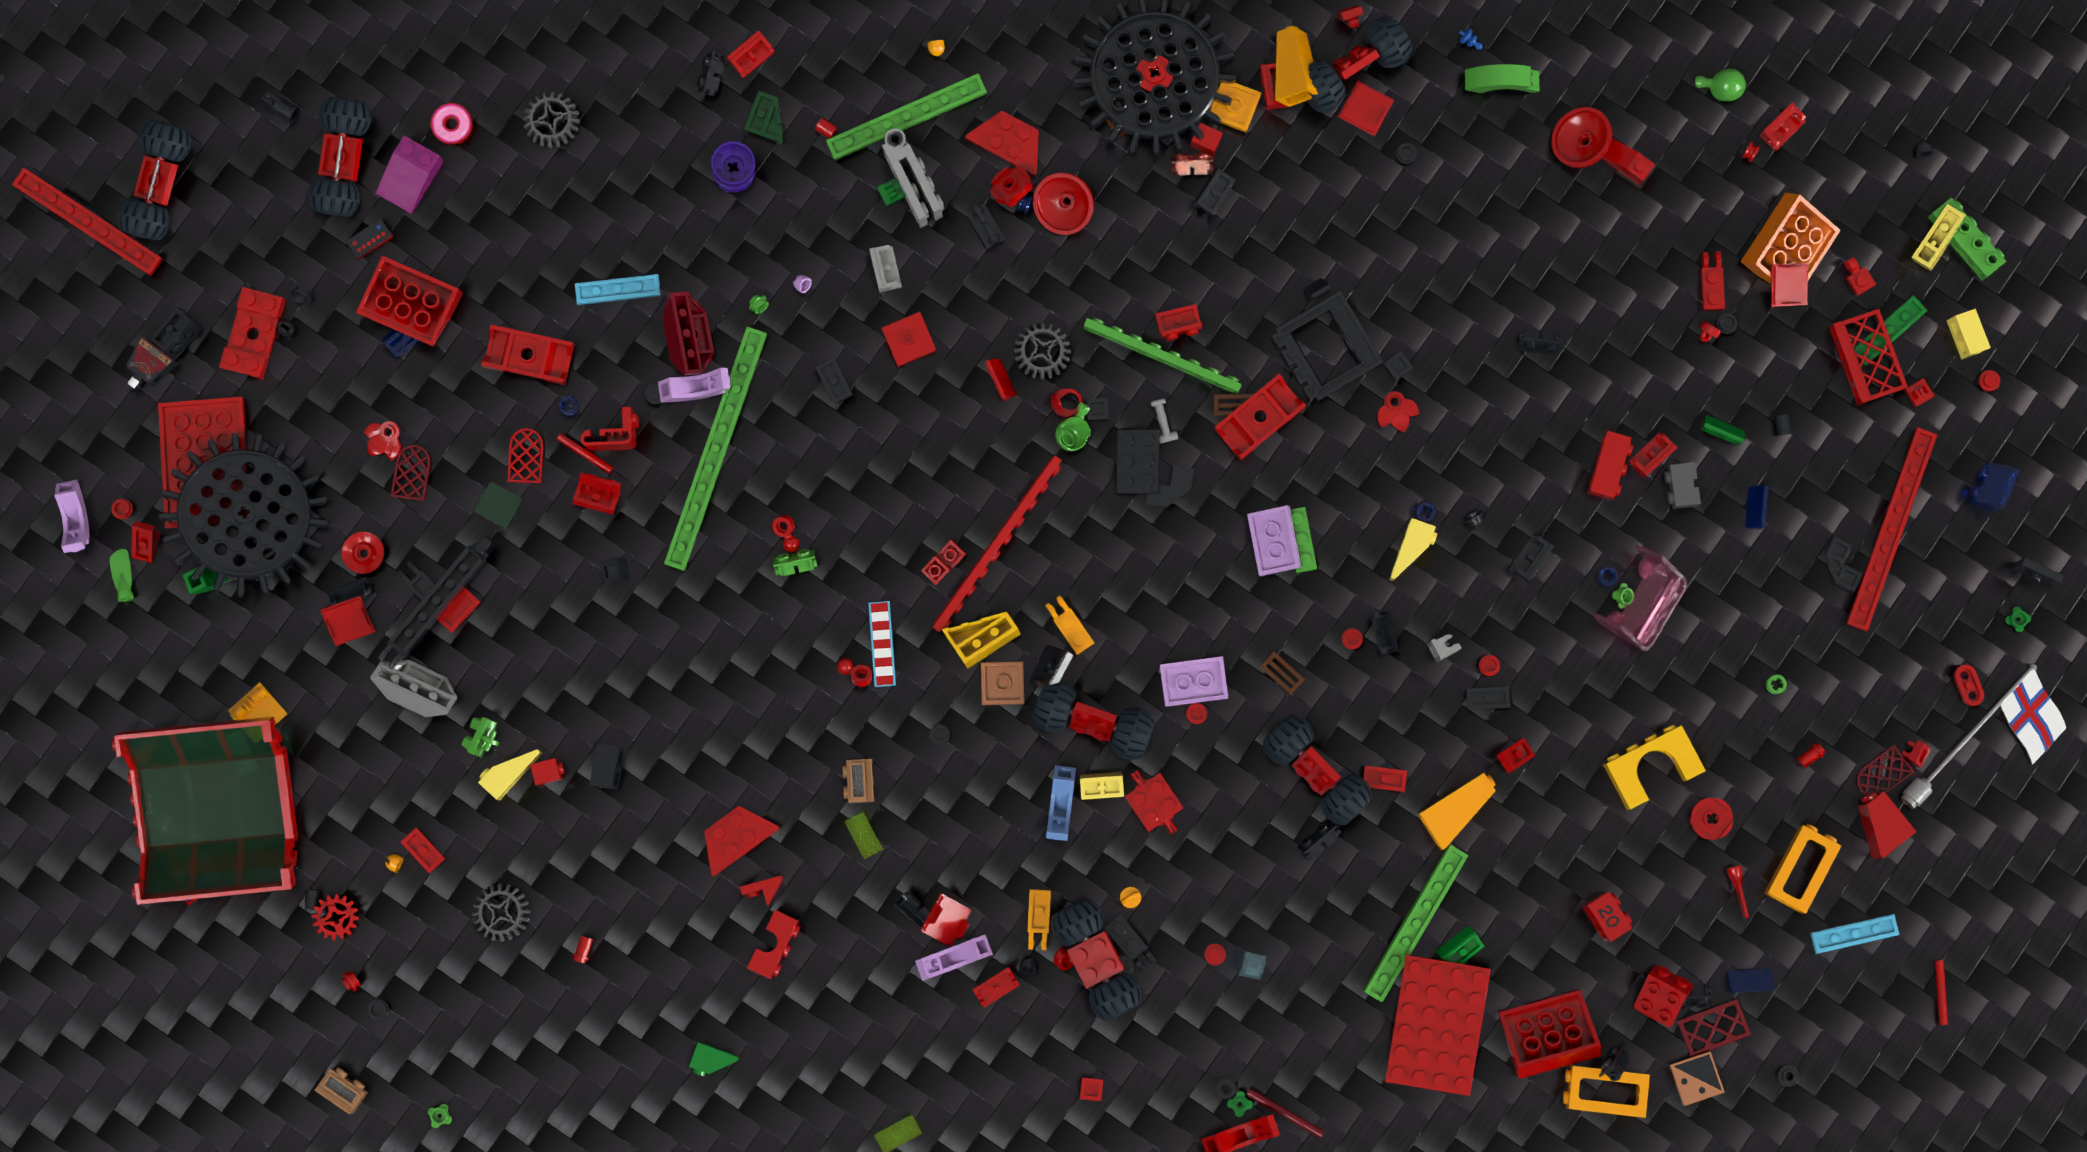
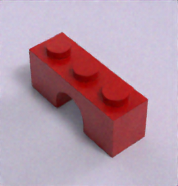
M775 910L766 930L776 935L777 946L771 952L756 949L747 968L769 979H772L773 976L777 977L782 967L779 964L782 956L787 957L791 946L788 944L792 937L796 938L801 928L798 926L799 921Z

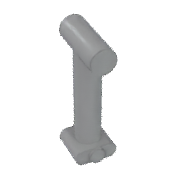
M1165 398L1151 401V407L1156 409L1162 432L1160 444L1177 440V431L1170 432L1163 407V404L1166 403Z

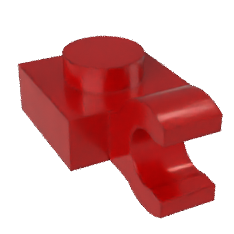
M1854 257L1844 262L1846 269L1851 274L1846 280L1856 296L1876 285L1866 267L1861 270L1859 269L1858 262Z

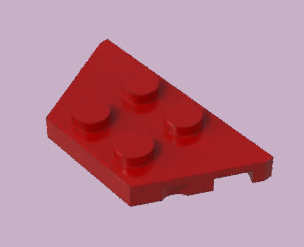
M1001 111L966 135L965 139L1014 166L1024 168L1027 173L1036 177L1039 130Z
M740 806L736 807L704 831L711 875L713 877L718 875L780 829L779 826Z

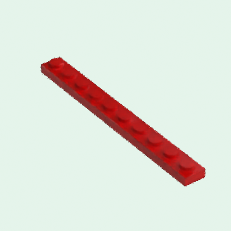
M1919 427L1915 429L1846 625L1865 632L1869 629L1937 438L1935 433Z
M1057 456L1050 458L931 626L932 629L940 632L942 629L948 628L952 622L949 619L954 612L957 614L964 605L961 601L966 595L969 597L976 588L974 583L978 578L982 579L988 571L986 568L990 561L994 562L1001 553L998 549L1002 544L1006 545L1013 536L1011 531L1014 527L1018 528L1025 519L1023 517L1027 509L1030 511L1037 502L1035 497L1039 492L1042 494L1049 485L1047 481L1050 476L1055 477L1061 469L1059 464L1062 460Z

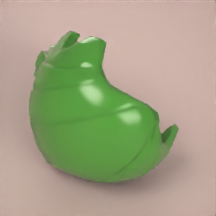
M1735 69L1721 70L1713 78L1707 79L1703 76H1697L1695 79L1697 88H1710L1714 98L1719 101H1734L1741 97L1746 89L1744 76Z
M1083 402L1078 405L1075 417L1065 419L1056 429V440L1061 448L1066 451H1076L1082 448L1091 435L1090 427L1084 420V416L1089 412L1090 408Z

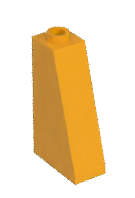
M1288 26L1286 29L1277 32L1275 100L1288 107L1312 99L1309 93L1313 95L1318 94V89L1312 84L1313 80L1309 76V64L1313 62L1307 33L1296 26Z
M1482 773L1417 814L1440 850L1445 849L1493 795L1496 784L1490 775L1486 776L1485 773Z

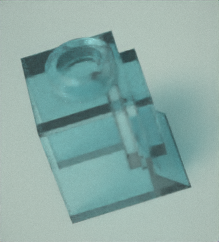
M1244 952L1239 975L1260 980L1267 957Z

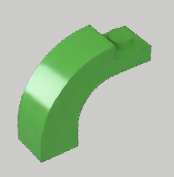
M1513 64L1486 65L1466 69L1465 90L1477 93L1498 89H1515L1530 93L1540 92L1539 71L1531 70V66Z

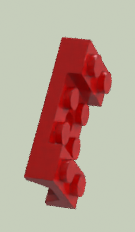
M242 287L227 347L224 348L219 365L222 370L234 371L263 380L276 337L277 326L281 320L286 302L283 297ZM257 329L259 336L254 340H250L248 337L249 331Z
M490 325V339L481 366L487 369L501 372L506 371L565 385L575 345L573 342ZM525 349L533 351V356L529 360L522 358V352Z
M1278 374L1218 423L1214 430L1239 460L1242 461L1273 433L1304 410L1306 405L1296 397L1286 385L1282 376ZM1262 411L1266 414V420L1264 422H1257L1254 414Z

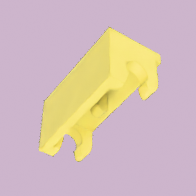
M1976 309L1946 320L1961 359L1979 354L1991 348Z
M1122 772L1080 775L1082 800L1124 797Z

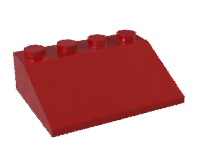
M382 256L356 313L430 346H434L453 315L463 293L456 287Z
M1581 990L1499 1012L1518 1079L1601 1056V1044Z

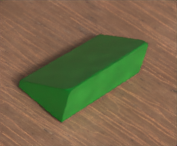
M1708 415L1705 417L1700 428L1707 433L1736 445L1743 443L1745 438L1744 430Z
M1467 926L1436 950V953L1443 961L1463 964L1485 946L1475 931Z

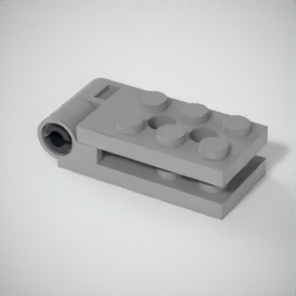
M899 129L889 130L885 135V144L882 145L883 153L921 228L928 225L927 218L929 217V212L925 203L919 202L918 189L914 183L910 184L903 168L909 167L935 221L943 217L944 204L939 194L934 195V184L930 176H925V166L920 157L916 158L910 144L906 141L905 134Z

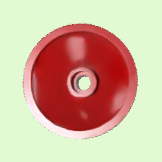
M1581 107L1568 112L1558 121L1552 134L1554 154L1563 164L1574 168H1583L1596 163L1605 155L1612 141L1611 123L1601 111L1591 107Z
M1058 172L1047 176L1039 183L1034 193L1033 207L1038 220L1046 229L1056 234L1070 235L1080 231L1089 223L1094 211V199L1090 188L1081 178L1071 173ZM1066 197L1071 200L1070 204L1066 202Z

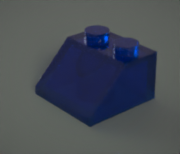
M1992 462L1986 465V467L1983 466L1978 475L1980 482L1978 486H1974L1970 497L1973 498L1971 504L1992 513L2005 509L2021 469Z

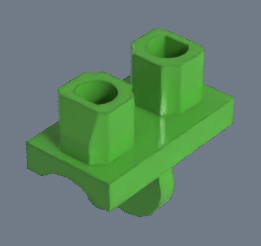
M474 717L470 728L477 731L473 738L469 736L464 737L462 746L468 750V753L482 758L485 750L489 752L492 744L495 746L499 744V742L494 740L497 734L494 731L497 723L484 717L482 719Z

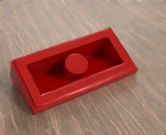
M999 358L987 360L985 363L986 368L1001 400L1005 402L1016 397L1017 393L1002 361Z

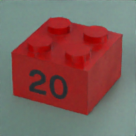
M1610 891L1603 892L1582 905L1604 942H1611L1632 929L1630 925L1632 923L1631 918L1627 912L1623 913L1619 907L1621 903L1615 893L1611 894Z

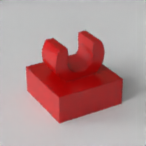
M1355 5L1339 10L1338 14L1341 20H1347L1349 27L1355 28L1360 26L1357 16L1363 15L1361 6Z
M1924 378L1904 389L1914 407L1934 397Z
M1919 740L1916 744L1908 741L1907 744L1913 747V750L1910 753L1903 751L1902 754L1913 765L1921 768L1931 749Z

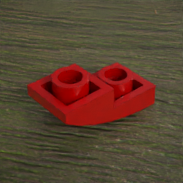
M951 539L921 571L937 585L967 553Z

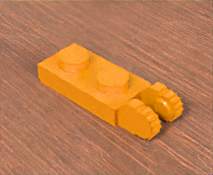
M1058 596L1056 599L1065 611L1063 614L1058 616L1050 603L1045 606L1054 618L1053 621L1076 655L1092 646L1094 642L1072 609H1069L1062 597Z
M1030 889L1027 930L1029 932V950H1033L1034 933H1042L1041 950H1046L1047 933H1049L1050 890Z

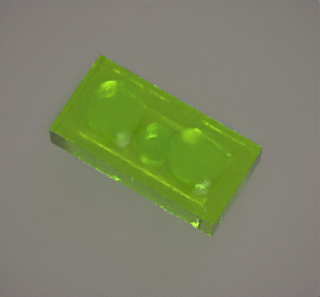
M864 812L845 821L864 860L883 850Z
M911 1114L874 1136L882 1151L889 1152L922 1134Z

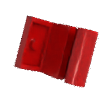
M622 407L623 428L599 429L600 437L606 442H595V435L591 430H586L581 435V442L589 451L634 449L636 446V428H639V415L631 407Z

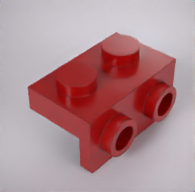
M1196 304L1155 314L1161 339L1166 338V341L1178 339V335L1185 333L1187 336L1196 335L1203 327Z
M580 473L579 484L573 497V504L613 515L621 494V484L612 479H603L593 474Z

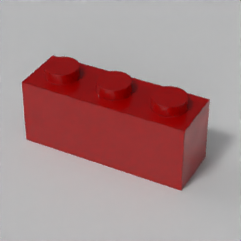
M1611 431L1604 433L1587 494L1611 501L1615 496H1619L1622 484H1619L1620 477L1625 476L1628 464H1625L1626 456H1630L1633 449V444H1630L1631 437Z

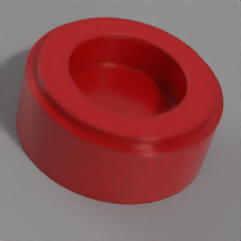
M1193 703L1187 708L1186 717L1189 722L1200 724L1206 720L1207 710L1204 705Z

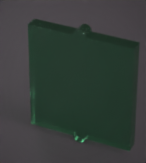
M490 482L485 493L480 495L481 500L474 512L507 529L513 517L517 516L516 512L523 499Z

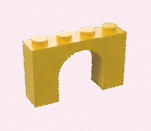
M1675 724L1663 730L1665 734L1659 737L1654 734L1644 739L1645 744L1638 747L1636 743L1626 748V754L1619 756L1617 753L1607 758L1608 763L1604 764V767L1627 810L1649 800L1638 779L1637 766L1642 756L1650 751L1662 752L1670 757L1683 782L1706 771L1682 726L1676 728Z

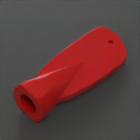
M1741 865L1727 868V874L1737 893L1741 913L1745 919L1749 918L1742 890Z

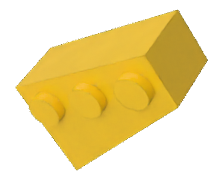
M1007 612L981 618V620L971 623H963L960 626L942 629L967 669L1021 635Z

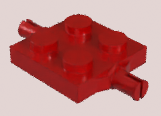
M1139 770L1132 773L1131 776L1137 783V786L1125 798L1149 832L1160 825H1165L1171 835L1174 833L1173 830L1175 832L1178 831L1171 819L1184 807L1161 773L1148 780H1144Z

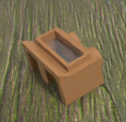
M872 759L846 760V765H843V778H847L848 786H844V799H848L849 804L875 802Z
M339 1067L336 1069L330 1068L315 1091L346 1113L354 1114L368 1093L364 1090L365 1085L356 1079L351 1081L346 1077L348 1074Z

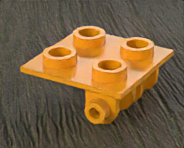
M258 683L228 710L233 720L274 717L275 725L287 715V712L261 683ZM262 725L242 727L255 742L263 736Z

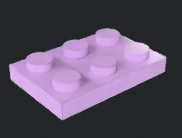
M1289 505L1247 514L1259 576L1302 568Z
M1223 656L1160 665L1165 707L1228 699Z

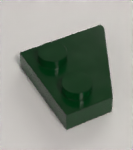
M758 91L744 131L783 144L778 97Z

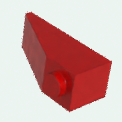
M1613 138L1609 149L1601 158L1638 186L1642 184L1655 166L1653 162L1642 154Z

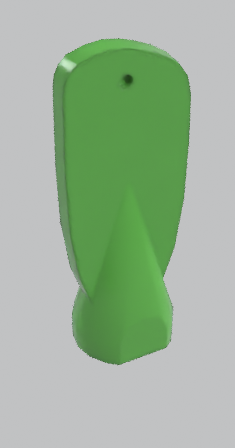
M120 549L111 555L110 568L115 587L118 591V601L126 602L134 599L131 591L132 571L128 550Z

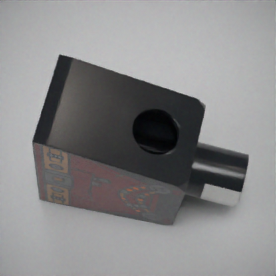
M141 337L126 364V367L134 372L127 383L136 390L144 381L151 386H155L178 363L147 339Z

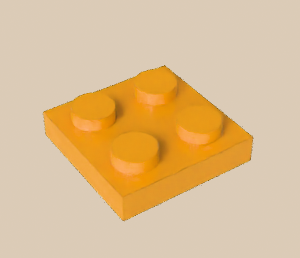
M1221 83L1217 92L1232 98L1231 106L1214 101L1210 111L1221 119L1222 124L1246 133L1262 93L1237 83Z

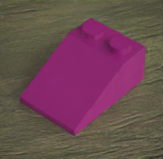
M403 136L392 154L376 194L413 214L444 160L438 154Z

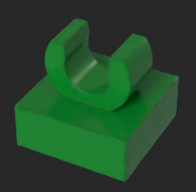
M896 178L877 187L886 207L905 198Z

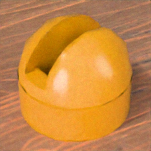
M935 40L927 43L928 50L932 55L940 56L944 52V40Z
M391 854L387 857L390 861H385V865L390 871L397 873L403 863V857Z

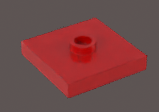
M920 312L882 327L898 367L936 352Z

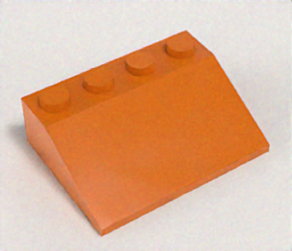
M1785 193L1741 262L1754 274L1770 284L1772 264L1808 263L1809 280L1841 230L1800 194Z

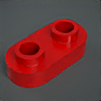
M1970 665L1958 666L1953 673V678L1962 701L1968 706L1979 705L1984 699V691L1975 669ZM1962 672H1965L1967 674V678L1965 680L1961 678ZM1969 692H1973L1975 694L1974 699L1969 698Z

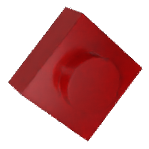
M1082 1077L1080 1099L1101 1101L1103 1079Z

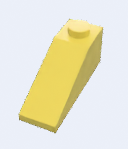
M1947 204L1913 254V261L1932 271L1966 215Z
M1413 518L1410 520L1389 580L1394 581L1430 544L1434 545L1437 533L1434 532L1436 526Z
M534 750L493 766L491 769L487 768L479 776L481 780L478 783L496 800H501L531 767L530 765L534 764L543 753L540 750Z

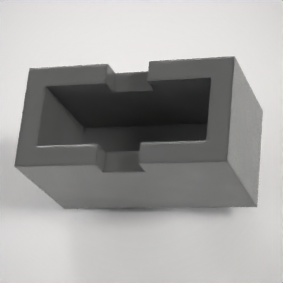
M1695 462L1669 465L1667 471H1664L1665 482L1669 483L1670 492H1667L1668 504H1672V509L1700 505L1699 487L1694 488V481L1697 479Z

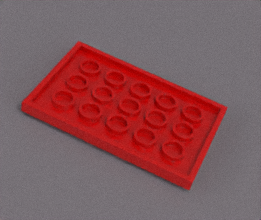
M243 397L158 403L163 490H170L175 493L181 492L184 483L171 475L172 469L180 470L189 476L196 469V466L189 461L187 453L191 450L202 462L211 458L213 454L209 450V439H213L216 442L219 452L222 453L233 450L231 437L232 433H237L239 448L247 449ZM248 464L242 468L246 474H248ZM215 471L212 476L216 480H222L225 474L222 471ZM234 482L231 488L234 491H240L243 489V485L240 482ZM204 488L201 491V495L209 498L213 495V491L210 488ZM163 498L164 513H175L177 501ZM223 499L219 505L223 509H228L232 503L228 499ZM194 505L189 511L192 515H199L202 509ZM241 511V515L239 516H242L243 519H246L247 514L245 513V511ZM210 517L208 524L210 526L219 525L220 520L217 517ZM177 521L165 522V528H178Z
M1405 954L1385 1082L1470 1096L1491 972L1490 968Z

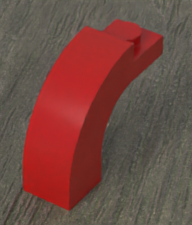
M1273 1114L1240 1123L1201 1140L1206 1152H1232L1241 1147L1276 1137L1280 1133Z

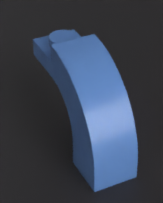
M1055 765L1046 834L1048 839L1064 841L1068 839L1076 768Z

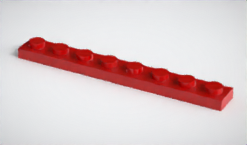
M23 168L12 183L14 187L148 275L152 276L163 260L27 169Z

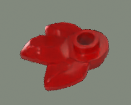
M1392 391L1388 393L1384 399V405L1378 411L1380 427H1385L1391 423L1398 431L1405 432L1409 426V416L1419 415L1417 404L1413 400L1405 399L1400 392ZM1391 399H1397L1398 405L1393 406Z
M386 421L382 424L372 423L365 429L364 434L371 438L367 445L370 456H376L385 452L390 460H394L398 456L401 444L398 439L400 428L397 423L393 421ZM387 428L391 429V435H388L386 433Z

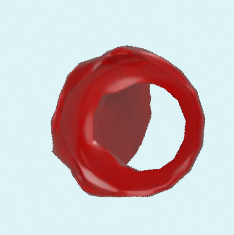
M1072 388L1056 390L1051 396V406L1058 416L1070 418L1077 413V407L1073 410L1062 408L1060 399L1064 395L1073 393L1077 395L1079 404L1083 402L1081 394Z

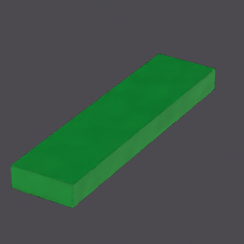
M1914 295L1884 321L1891 343L1928 311ZM1871 332L1863 341L1869 343L1873 333ZM1876 335L1872 345L1883 349L1885 345L1884 338ZM1859 343L1854 348V351L1863 356L1867 346ZM1870 348L1865 358L1872 361L1880 352ZM1865 361L1863 362V365H1864V366H1866V365L1869 364V363H1867V362H1865Z

